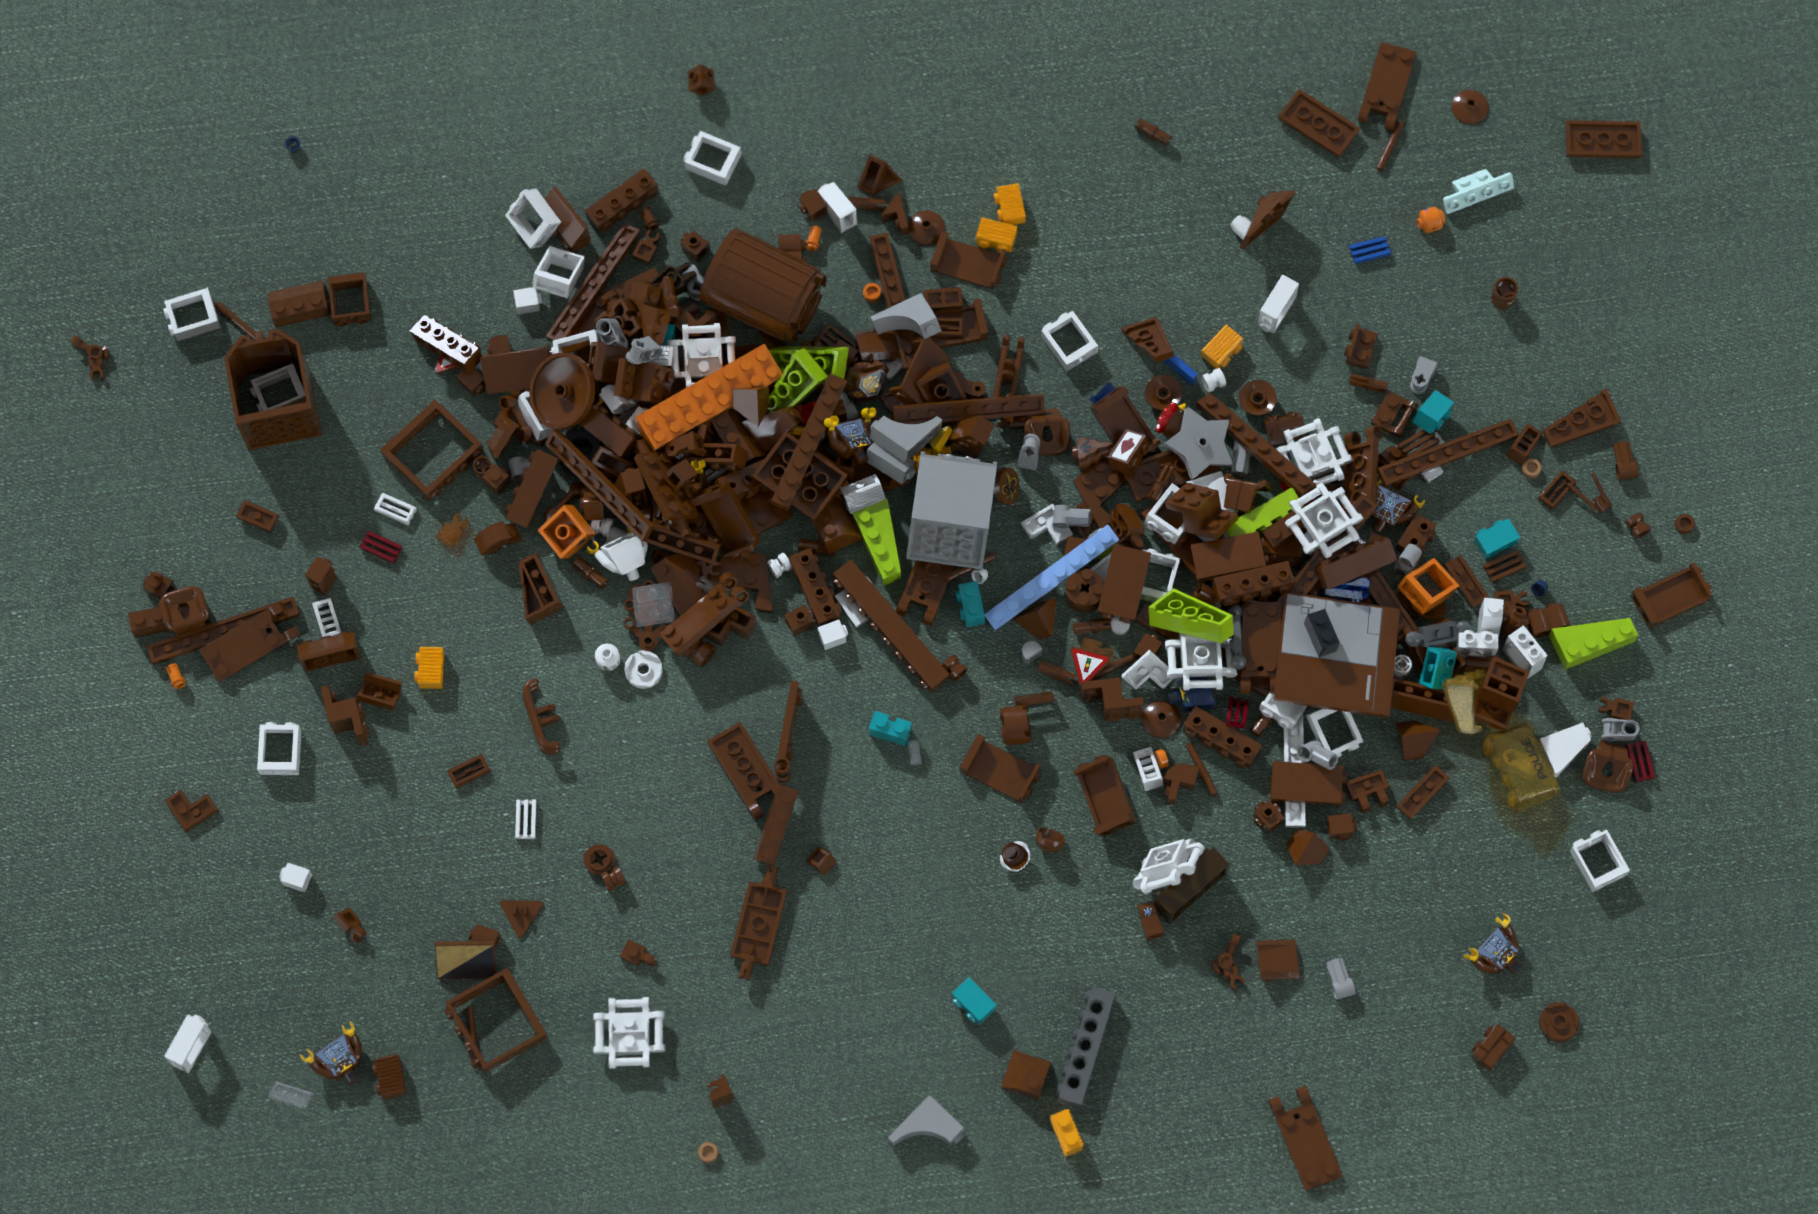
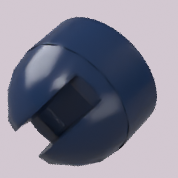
M291 136L287 138L285 147L290 152H296L300 148V141L297 137ZM294 142L297 143L293 148H289Z
M1538 580L1531 586V590L1534 595L1542 597L1548 591V584L1543 580Z

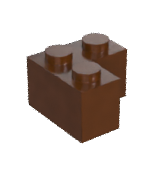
M737 607L704 636L719 646L723 645L730 631L748 640L757 625L756 616Z

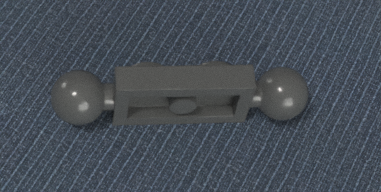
M1233 604L1228 608V613L1233 615L1234 625L1233 640H1229L1230 651H1234L1231 665L1234 669L1240 670L1246 665V659L1242 655L1240 627L1243 609L1240 605Z
M1448 621L1419 627V633L1415 631L1409 632L1406 635V643L1412 647L1418 646L1420 643L1421 647H1428L1458 640L1457 634L1459 632L1464 633L1465 630H1471V627L1466 621H1460L1457 625L1456 621Z

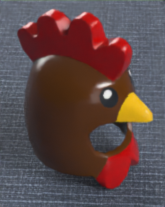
M1171 402L1169 407H1165L1159 416L1155 431L1162 433L1168 440L1180 432L1186 404L1183 403L1178 406L1177 403Z

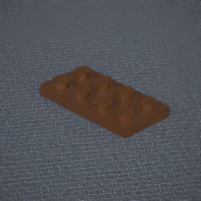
M1298 89L1278 116V120L1337 158H1340L1360 131V127L1301 89Z
M1566 120V157L1640 159L1642 156L1640 122Z

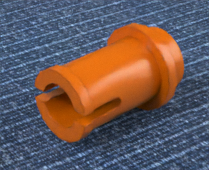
M813 226L810 228L808 240L805 241L807 250L816 251L819 248L818 242L822 233L820 227Z
M174 663L166 667V671L172 681L171 686L175 689L183 688L186 679L182 677L178 665Z

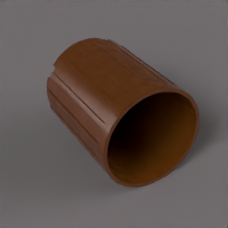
M736 227L723 240L711 261L701 287L700 301L783 342L790 341L795 343L799 339L795 336L798 332L804 333L823 296L820 293V287L826 286L827 276L821 273V269Z

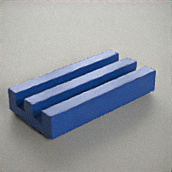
M1386 236L1349 246L1354 264L1391 254L1388 248L1389 245L1386 242ZM1380 249H1384V250H1385V251H1381V252H1377V253H1373V254H1369V255H1366V256H1362V257H1358V258H1357V255H1361V254H1365V253H1370V252H1373V251H1376V250H1380Z
M1173 354L1174 357L1164 361L1165 364L1192 386L1197 382L1198 374L1175 354Z

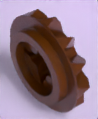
M602 844L593 845L585 852L584 865L590 873L599 876L613 869L615 856L608 846ZM596 853L600 858H605L603 859V866L599 863H594L596 861Z

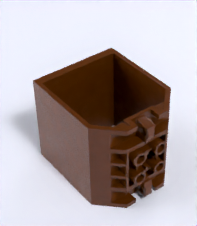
M279 329L268 330L269 336L265 338L263 331L255 332L256 339L250 340L249 335L240 336L224 357L236 425L248 451L323 435L311 371L301 345L297 340ZM290 364L301 369L307 402L245 414L240 386L248 375L278 370Z

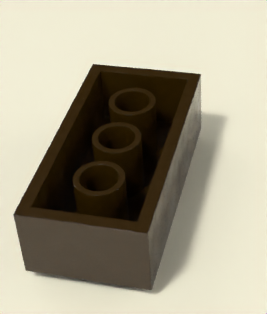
M1214 847L1210 850H1204L1202 855L1199 856L1200 859L1196 862V869L1192 875L1183 873L1180 876V884H1170L1166 889L1162 887L1155 894L1157 896L1154 899L1155 909L1169 924L1227 874L1229 863Z

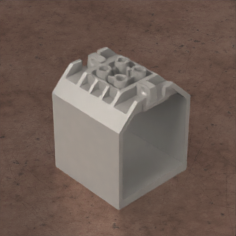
M921 451L906 559L976 569L983 568L997 462L993 461V464L980 462V459L958 457L951 454L926 455L925 452Z

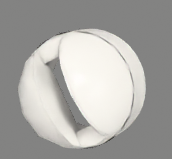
M983 568L975 569L971 573L973 581L982 584L988 578V572Z

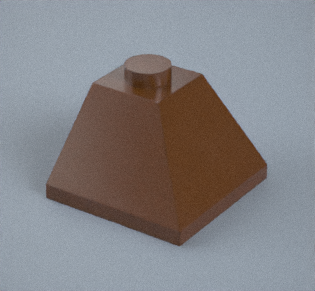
M1013 1050L1001 1088L1039 1100L1051 1062Z

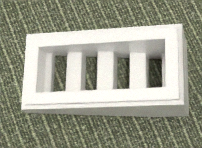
M331 598L312 603L322 637L338 636L341 630ZM328 605L330 607V609L320 612L318 611V608H322ZM327 613L332 614V616L321 619L320 617L321 615ZM334 620L332 624L326 626L322 624L323 622ZM336 627L335 631L325 633L326 629Z
M1152 747L1133 752L1145 791L1162 787L1163 778ZM1150 756V758L1141 761L1139 760L1140 758ZM1150 763L1153 764V765H1149V766H1146V767H1143V768H1142V766H1144V765H1147V764H1150ZM1155 770V772L1147 775L1144 774Z

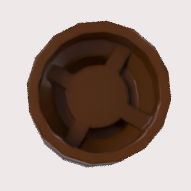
M1502 277L1496 281L1491 294V301L1495 307L1508 309L1514 304L1518 293L1517 282L1510 277Z
M701 637L682 654L687 658H693L692 661L703 668L713 657L716 647L709 642L704 643Z

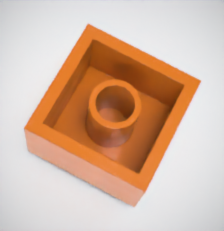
M564 505L538 529L560 559H570L596 535L574 505Z

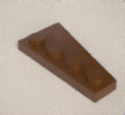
M1604 389L1597 396L1590 398L1586 403L1545 428L1543 434L1551 449L1619 425L1621 420L1607 389Z

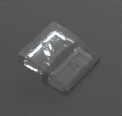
M670 582L632 588L637 627L675 621L672 604L674 600Z

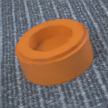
M875 283L867 284L863 289L864 299L870 303L880 300L882 296L880 286Z
M1162 749L1155 751L1154 755L1159 769L1168 768L1169 762L1165 751Z

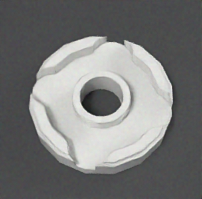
M642 650L629 656L625 662L624 671L626 679L631 685L636 688L646 689L653 687L659 682L662 677L663 668L656 654ZM642 665H646L649 668L645 674L638 672L639 667Z

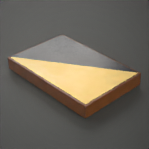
M495 941L435 942L437 979H487L497 974Z

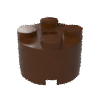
M1090 569L1079 570L1069 577L1066 583L1065 596L1066 602L1071 609L1085 613L1098 609L1104 586L1101 577Z
M1027 705L1008 706L1000 709V719L1004 726L1001 727L1004 744L1018 745L1031 743L1030 718L1027 716V712H1029Z

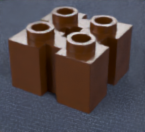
M621 297L611 305L612 311H604L594 320L597 324L603 318L616 319L627 339L628 347H630L634 337L641 338L643 336L641 317L637 316L640 310L635 302L629 298Z

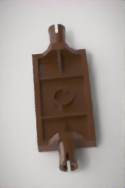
M645 439L636 441L634 446L639 454L634 459L665 521H671L673 526H676L682 540L691 538L693 533L686 521L696 518L699 513L696 507H693L690 502L691 498L687 496L684 488L675 492L663 478L674 466L670 456L665 451L651 452Z
M766 865L764 879L761 883H748L730 958L742 961L738 978L743 980L744 976L745 980H751L754 964L769 966L787 895V890L780 889L774 884L779 869L777 866H773L772 869L771 865Z

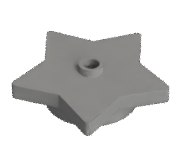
M1186 408L1180 432L1166 441L1164 446L1179 455L1185 463L1190 479L1197 477L1208 466L1232 465V460L1224 444L1229 420L1207 421L1191 408Z

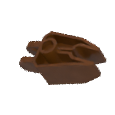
M1117 504L1116 509H1112L1110 515L1112 530L1119 538L1117 544H1123L1125 547L1141 549L1144 545L1141 538L1145 530L1135 510L1129 505Z

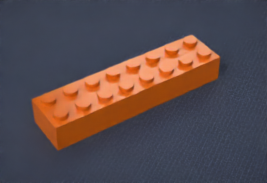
M763 344L636 416L633 423L642 438L646 440L650 451L656 452L665 447L668 442L693 431L700 424H705L714 417L732 408L731 389L760 386L770 387L780 380L783 373L766 345Z

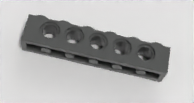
M1093 986L1091 992L1087 991L1084 1002L1087 1003L1086 1010H1081L1078 1021L1082 1023L1080 1029L1076 1028L1073 1036L1076 1043L1074 1047L1070 1046L1067 1056L1070 1059L1069 1066H1064L1061 1077H1065L1063 1085H1058L1056 1096H1059L1058 1102L1079 1109L1082 1107L1115 999L1114 992ZM1099 1006L1102 1011L1095 1014L1091 1011V1008ZM1088 1024H1092L1096 1027V1030L1088 1032L1085 1027ZM1082 1043H1088L1091 1048L1088 1051H1083L1079 1046ZM1081 1061L1085 1067L1078 1070L1074 1067V1063ZM1071 1080H1076L1079 1083V1086L1077 1088H1071L1069 1087L1068 1082Z

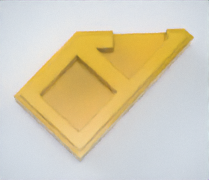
M950 426L942 428L940 433L929 442L937 453H940L953 431Z

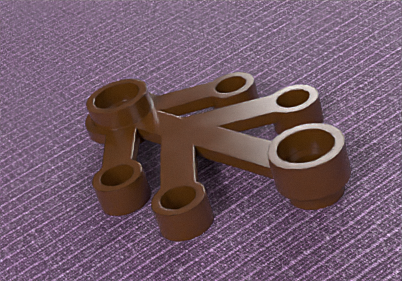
M646 580L642 583L641 588L653 599V595L657 592L656 583L652 580ZM648 584L652 585V588L649 590L645 588ZM669 598L664 599L662 606L650 616L644 615L635 606V602L632 599L624 601V609L627 612H631L645 626L644 633L635 625L633 618L627 617L623 621L625 629L630 630L639 638V646L644 651L651 652L657 648L658 638L661 636L660 633L667 627L664 624L665 621L673 623L671 617H664L662 625L652 633L653 625L674 607ZM669 602L671 606L665 607V603ZM628 603L633 604L631 608L626 607ZM628 621L633 622L631 626L626 625ZM651 639L652 642L650 644H646L645 640Z

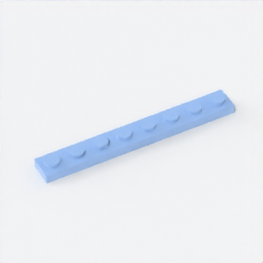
M1106 525L985 614L986 619L996 631L1069 578L1073 573L1117 543L1119 538L1110 526Z

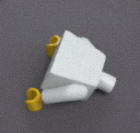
M628 527V534L600 547L601 550H598L599 545L595 541L592 544L596 549L592 550L587 545V552L595 554V558L601 565L612 573L627 574L629 581L640 577L637 568L645 564L644 558L646 557L648 543L641 541Z

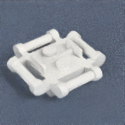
M720 323L704 326L682 325L683 340H668V346L674 347L671 368L674 369V379L685 378L686 388L694 384L691 382V379L705 378L723 367L721 344H727L728 364L735 361L734 343H736V337H721ZM715 333V338L689 339L688 334ZM678 346H683L685 372H679Z
M1319 418L1313 420L1310 424L1290 431L1288 429L1283 431L1288 445L1276 449L1288 460L1289 458L1286 453L1290 452L1295 466L1310 479L1334 471L1333 474L1314 480L1313 482L1316 483V486L1320 483L1325 485L1336 480H1344V474L1340 467L1353 461L1351 455H1348L1341 439L1339 427L1334 426L1324 431ZM1315 429L1318 433H1314L1312 435L1301 438L1297 442H1294L1293 440L1294 437L1313 431ZM1329 437H1333L1341 459H1336L1328 441Z
M1320 483L1306 495L1296 501L1292 500L1289 502L1291 509L1296 515L1289 518L1285 525L1293 531L1302 544L1305 554H1309L1319 547L1324 557L1328 559L1335 551L1352 541L1355 542L1360 539L1353 525L1358 524L1364 518L1360 513H1357L1344 494L1345 491L1342 487L1331 493ZM1318 495H1322V497L1301 509L1302 505L1314 499ZM1336 498L1340 500V502L1343 504V506L1352 518L1349 519V517L1342 509ZM1300 520L1314 539L1312 543H1309L1296 524ZM1346 530L1348 532L1347 536L1328 547L1325 542L1327 543L1339 536L1343 531Z
M1179 633L1180 640H1167L1165 642L1169 666L1167 677L1169 679L1183 677V690H1190V688H1216V690H1222V676L1228 678L1237 676V670L1231 665L1233 651H1230L1229 640L1233 639L1228 638L1223 643H1218ZM1221 647L1225 648L1227 667H1222ZM1176 648H1181L1182 668H1176ZM1216 676V680L1189 681V677Z
M1183 839L1150 849L1148 856L1142 862V868L1138 877H1135L1133 881L1134 888L1141 889L1146 894L1156 888L1170 884H1180L1181 874L1192 875L1196 869L1195 864L1199 856L1202 855L1204 846L1201 843H1195L1193 839L1186 841Z
M649 997L630 1000L609 998V1013L593 1014V1020L595 1021V1046L593 1047V1053L609 1054V1068L638 1065L649 1067L650 1053L665 1052V1045L663 1044V1019L665 1018V1012H649ZM643 1007V1012L616 1013L615 1008ZM650 1020H655V1045H650ZM603 1021H609V1046H603ZM616 1055H643V1057L616 1058Z

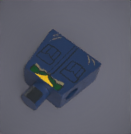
M1189 677V681L1209 680L1208 677ZM1183 679L1177 682V692L1167 694L1169 704L1181 703L1183 712H1190L1195 706L1202 710L1215 709L1216 703L1211 688L1183 690Z

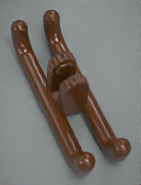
M1003 336L993 398L1001 397L1003 382L1011 383L1008 396H1016L1025 347V339L1023 337L1018 338L1014 361L1007 359L1010 336Z
M533 678L527 681L523 687V701L540 750L550 755L557 754L560 751L559 742H548L542 727L560 721L558 715L539 719V716L555 711L556 706L551 704L535 708L531 693L538 690L539 681Z

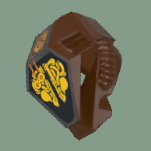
M875 360L872 364L870 362L856 363L847 370L844 380L847 381L844 391L855 402L875 400L885 388L886 383L884 380L890 369L878 360Z

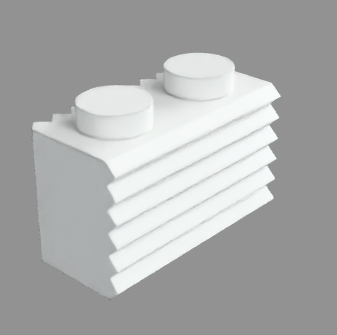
M876 474L841 487V492L850 514L886 499Z

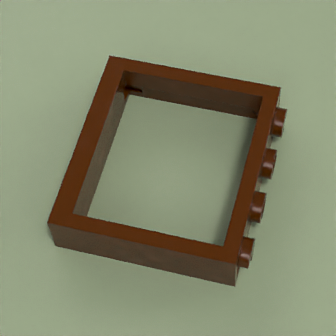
M434 400L382 447L380 451L382 456L430 501L436 495L439 496L446 485L452 484L460 472H465L469 464L479 457L484 449L479 440L437 400ZM441 414L472 446L426 487L394 455L437 415Z
M508 968L445 1002L446 1009L444 1012L447 1018L454 1021V1030L459 1037L462 1036L465 1042L463 1044L468 1053L472 1052L475 1057L473 1060L478 1070L482 1069L484 1074L547 1039V1033ZM504 982L536 1036L486 1063L455 1009Z

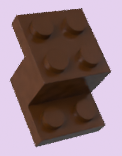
M619 358L614 396L633 402L657 405L672 396L674 369L655 363L633 364L625 358Z
M1187 482L1165 502L1166 509L1182 513L1185 532L1217 540L1238 521L1237 513L1221 509L1218 490Z
M1493 656L1486 676L1479 686L1468 718L1505 732L1511 715L1519 703L1530 671Z
M1120 677L1081 682V701L1095 702L1101 698L1104 720L1116 722L1120 718L1128 717V719L1132 720L1142 716L1143 697L1123 699Z
M328 685L322 686L321 692L327 718L333 733L336 734L354 729L360 745H368L367 738L370 737L366 722L363 721L366 720V716L361 703H357L355 697L338 701L334 690L331 691Z

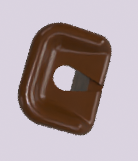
M1059 408L1044 409L1045 414L1031 415V419H1028L1025 423L1024 436L1035 434L1040 438L1039 456L1060 455L1066 452L1070 446V425L1068 420L1062 417ZM1044 426H1050L1053 435L1050 441L1042 439Z
M1227 473L1223 479L1227 484L1224 508L1250 513L1257 491L1270 492L1273 487L1267 480H1262L1260 483L1242 481Z
M187 586L168 592L159 601L162 620L169 631H175L179 635L206 626L205 621L209 617V610L204 594L198 587ZM181 603L189 605V618L184 619L178 611Z
M1600 740L1598 748L1592 750L1587 757L1582 774L1584 782L1592 788L1611 793L1624 791L1628 787L1633 771V762L1628 758L1627 746ZM1607 761L1613 762V774L1608 777L1604 776L1602 769Z

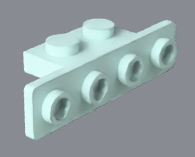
M1484 169L1453 181V188L1457 193L1443 198L1444 209L1449 214L1512 190L1514 188L1513 175L1509 172L1493 178Z

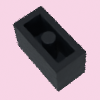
M1326 609L1307 614L1304 625L1318 657L1336 652L1340 641Z

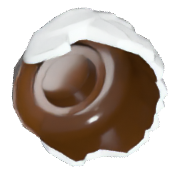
M1021 841L1009 842L1003 847L1000 855L1001 865L1009 871L1022 870L1030 860V850Z

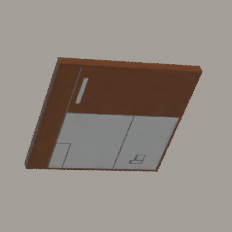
M1285 592L1273 701L1389 718L1400 609ZM1326 609L1340 644L1336 652L1318 657L1304 621L1307 614Z

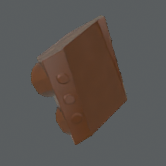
M876 330L854 331L862 362H870L872 364L875 360H884L890 363L900 359L893 330L879 335Z
M499 418L501 422L490 440L486 441L488 449L494 458L498 459L502 456L520 426L509 418Z
M1295 940L1256 941V954L1261 979L1271 982L1275 979L1291 980L1300 978Z

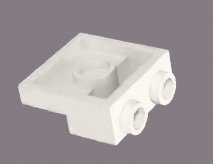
M1465 630L1464 633L1459 632L1456 649L1464 659L1466 656L1482 658L1495 656L1498 650V634H1493L1491 631L1474 633L1471 630Z

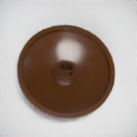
M556 353L547 357L535 370L530 383V404L537 419L544 425L556 429H568L580 423L588 414L594 400V377L588 364L574 354Z

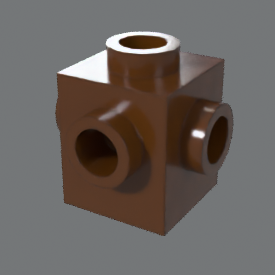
M697 65L689 70V92L704 96L715 90L714 69L708 68L705 65Z
M1506 606L1503 611L1500 627L1501 634L1510 635L1523 625L1525 628L1528 626L1529 617L1524 607Z
M1268 800L1266 803H1259L1254 808L1253 821L1258 828H1263L1267 834L1283 823L1284 816L1281 814L1282 811L1276 803L1272 804Z

